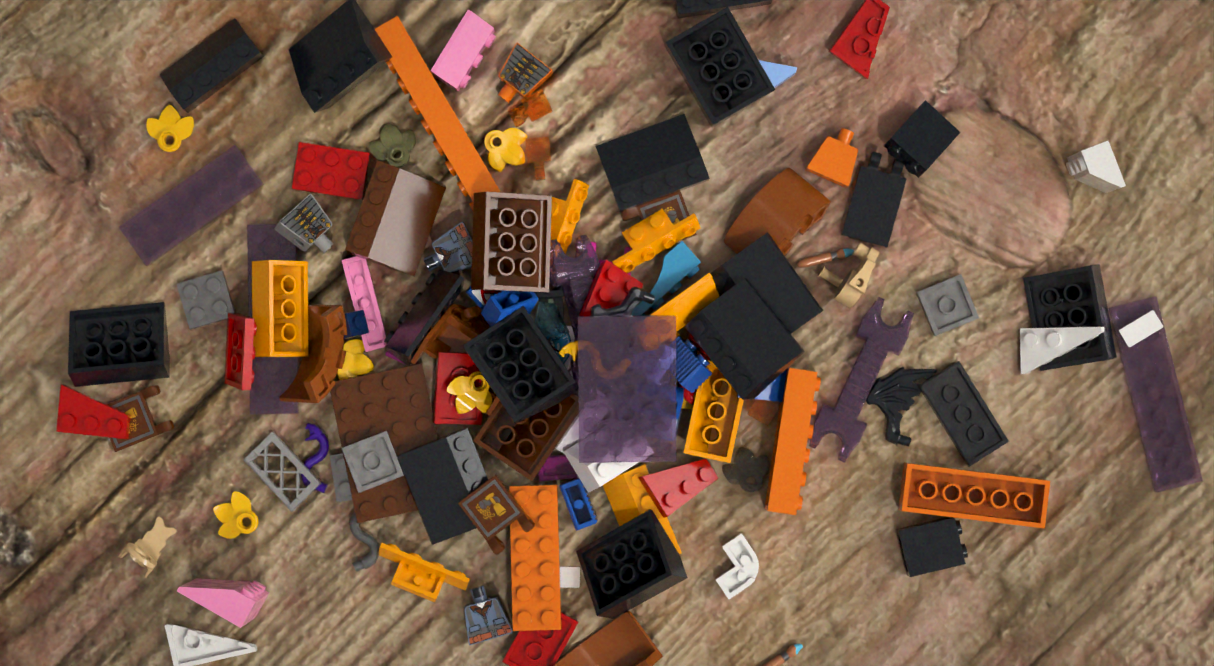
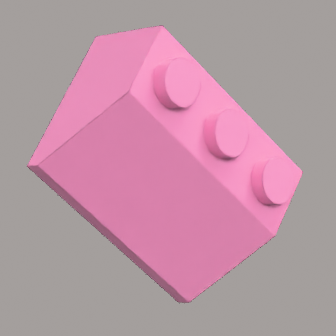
M467 10L432 67L431 73L433 76L456 91H459L461 87L465 88L471 79L470 71L473 67L477 68L484 57L481 53L485 47L490 48L496 38L493 35L495 32L494 28L472 11Z

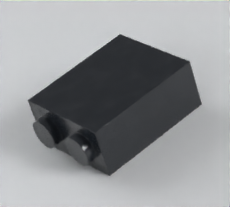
M925 100L884 144V147L892 157L905 165L909 173L919 178L960 134V131Z
M945 517L896 529L907 576L914 577L966 564L965 558L968 557L965 544H961L959 535L962 534L961 524L959 520L955 521L954 517Z

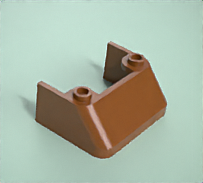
M459 304L451 305L426 335L411 363L415 365L424 352L437 359V351L466 352L463 345L486 331L480 317L464 322L461 314L467 308ZM491 387L489 392L494 401L486 412L489 416L500 402Z

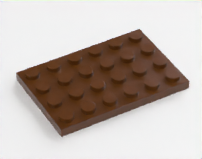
M422 364L335 381L330 394L342 448L387 431L395 454L398 456L438 439L435 424L433 423V414ZM344 457L357 523L418 510L404 476L358 493Z

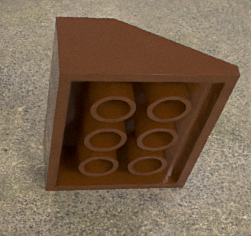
M377 160L345 249L347 254L415 277L446 187Z
M501 192L474 193L471 290L549 292L552 196Z
M573 393L560 403L516 424L502 403L499 402L473 442L530 481H533L586 401Z

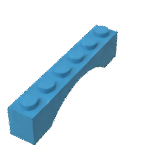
M683 241L664 256L658 281L650 294L655 295V300L652 304L644 301L639 303L634 308L629 322L631 324L637 325L647 317L644 314L645 311L650 307L655 310L664 302L662 297L668 291L673 294L682 286L680 281L686 275L690 279L700 270L698 265L701 261ZM586 327L582 328L575 335L578 340H588L596 346L593 333H590Z

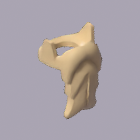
M157 517L153 529L147 531L145 536L134 544L127 543L118 557L123 558L127 553H130L131 558L135 562L148 569L145 574V578H147L157 565V561L161 556L160 551L166 546L167 539L175 534L177 530L173 527H166L163 519Z

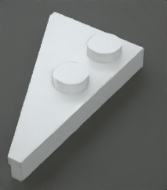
M1104 327L1020 328L1021 374H1028L1039 366L1051 362L1054 358L1075 349L1084 342L1096 338L1104 332Z
M174 624L165 625L174 666H195L257 651L256 644Z

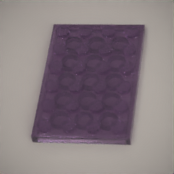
M676 315L578 316L579 463L676 461Z

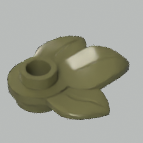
M386 124L381 130V141L370 143L369 149L377 160L387 161L390 165L401 168L410 159L409 152L416 144L415 134L413 130H407L401 134L396 126ZM397 152L401 153L399 158H394V154Z

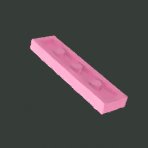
M357 256L344 259L342 264L354 310H364L369 329L368 334L361 335L365 352L385 348L387 344L384 340L387 336L367 260Z

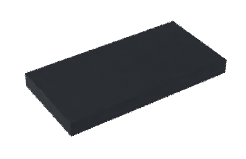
M960 361L953 363L918 385L968 467L1009 442Z

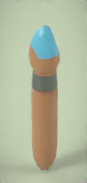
M842 248L838 251L807 257L798 261L797 266L805 268L837 259H845L851 256L854 250Z
M799 643L791 645L787 651H784L762 666H780L790 657L796 656L803 648V645Z

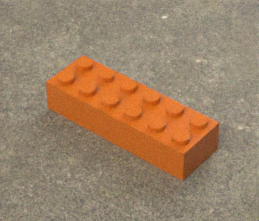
M787 368L783 402H780L764 506V509L767 511L796 515L797 510L801 511L803 496L799 495L800 486L804 487L806 482V472L803 471L804 463H808L810 449L806 448L807 439H812L814 425L810 424L811 415L816 414L817 401H813L815 391L819 392L821 377H817L818 372Z
M904 462L898 510L1045 529L1050 481Z
M509 486L511 495L535 523L534 528L529 532H525L517 519L510 524L513 631L561 630L558 486Z

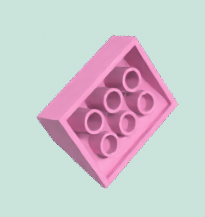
M196 578L177 589V592L240 628L256 618L269 595V592L265 591L266 586L257 581L251 583L250 581Z

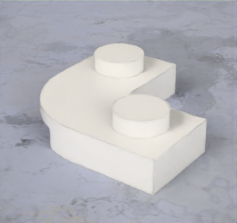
M742 533L722 545L735 566L715 580L728 599H731L750 586L758 574V558Z

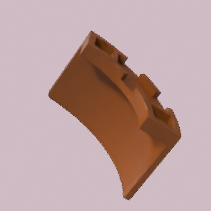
M786 168L770 180L746 205L726 234L724 243L738 254L768 232L783 255L786 256L794 245L791 243L792 239L798 233L803 235L810 227L821 220L831 201L794 170Z
M308 305L309 357H303L293 382L279 396L280 401L319 403L335 385L334 379L338 369H342L346 356L343 346L344 335H347V327L342 305Z
M627 611L594 633L553 666H653L663 655L633 614Z

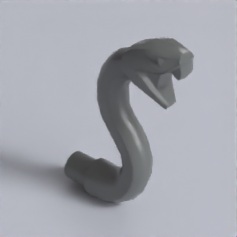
M354 512L349 522L350 530L356 539L367 544L370 548V552L366 556L352 563L355 571L358 572L376 563L379 557V546L371 535L360 529Z

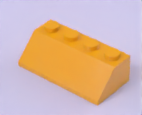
M252 261V318H254L257 326V332L253 340L256 352L255 357H309L308 261Z
M708 273L630 329L631 336L626 337L638 354L659 347V344L665 340L669 344L680 336L677 331L685 327L702 309L719 297L712 275Z
M709 361L710 364L707 367L712 372V375L705 379V382L698 386L683 453L731 463L744 400L737 397V392L716 365Z
M645 463L621 473L603 485L619 526L650 509L656 515L679 554L682 553L668 518H663L638 478L649 475Z

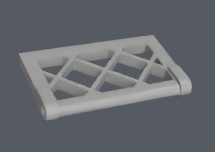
M271 432L243 460L291 512L295 511L321 484L316 476L275 432ZM273 442L281 450V454L268 453V446ZM258 456H264V470L254 462ZM268 456H281L280 471L268 470ZM284 456L296 466L297 471H284ZM268 473H280V487H277L268 477ZM284 473H297L296 488L284 487ZM300 474H303L310 481L306 488H300ZM284 490H296V498L291 502L284 494Z

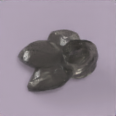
M740 447L735 455V463L723 465L722 471L731 484L740 485L745 492L755 493L761 489L763 477L769 472V459L767 455L755 458L749 449ZM754 477L755 482L748 484L746 482L747 478Z

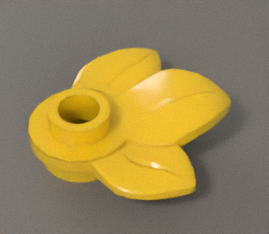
M168 105L162 111L159 120L148 118L146 127L148 134L157 140L162 150L174 152L180 147L182 140L190 137L192 134L194 119L193 117L181 119L178 111L172 105ZM169 136L174 138V142L171 145L166 143V139Z
M508 128L503 132L499 130L488 132L484 138V146L489 151L488 162L490 166L496 171L501 172L506 163L510 165L524 164L525 154L520 145L527 139V135L516 128ZM497 137L500 140V144L495 147L492 141Z
M353 339L345 342L343 350L346 351V356L342 369H338V379H350L357 377V375L371 372L374 369V365L363 354L365 350L363 341Z
M480 371L473 372L468 377L458 376L454 378L446 389L448 393L457 395L455 406L458 414L469 412L475 407L481 412L486 413L492 404V396L489 392L490 386ZM476 379H481L482 381L479 387L474 386Z
M234 491L232 493L231 503H223L213 508L216 517L223 523L218 534L224 538L232 539L241 533L249 534L258 527L259 520L257 515L251 511V501L240 492ZM245 517H248L251 520V524L249 526H245L243 524V519Z

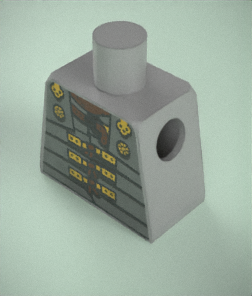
M311 193L280 220L274 228L279 234L304 252L315 244L325 253L334 245L325 235L332 227V222Z

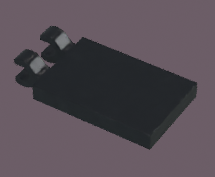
M872 152L868 167L860 166L841 235L887 248L907 179L900 177L904 164L896 158L893 161L890 174L877 171L882 154Z

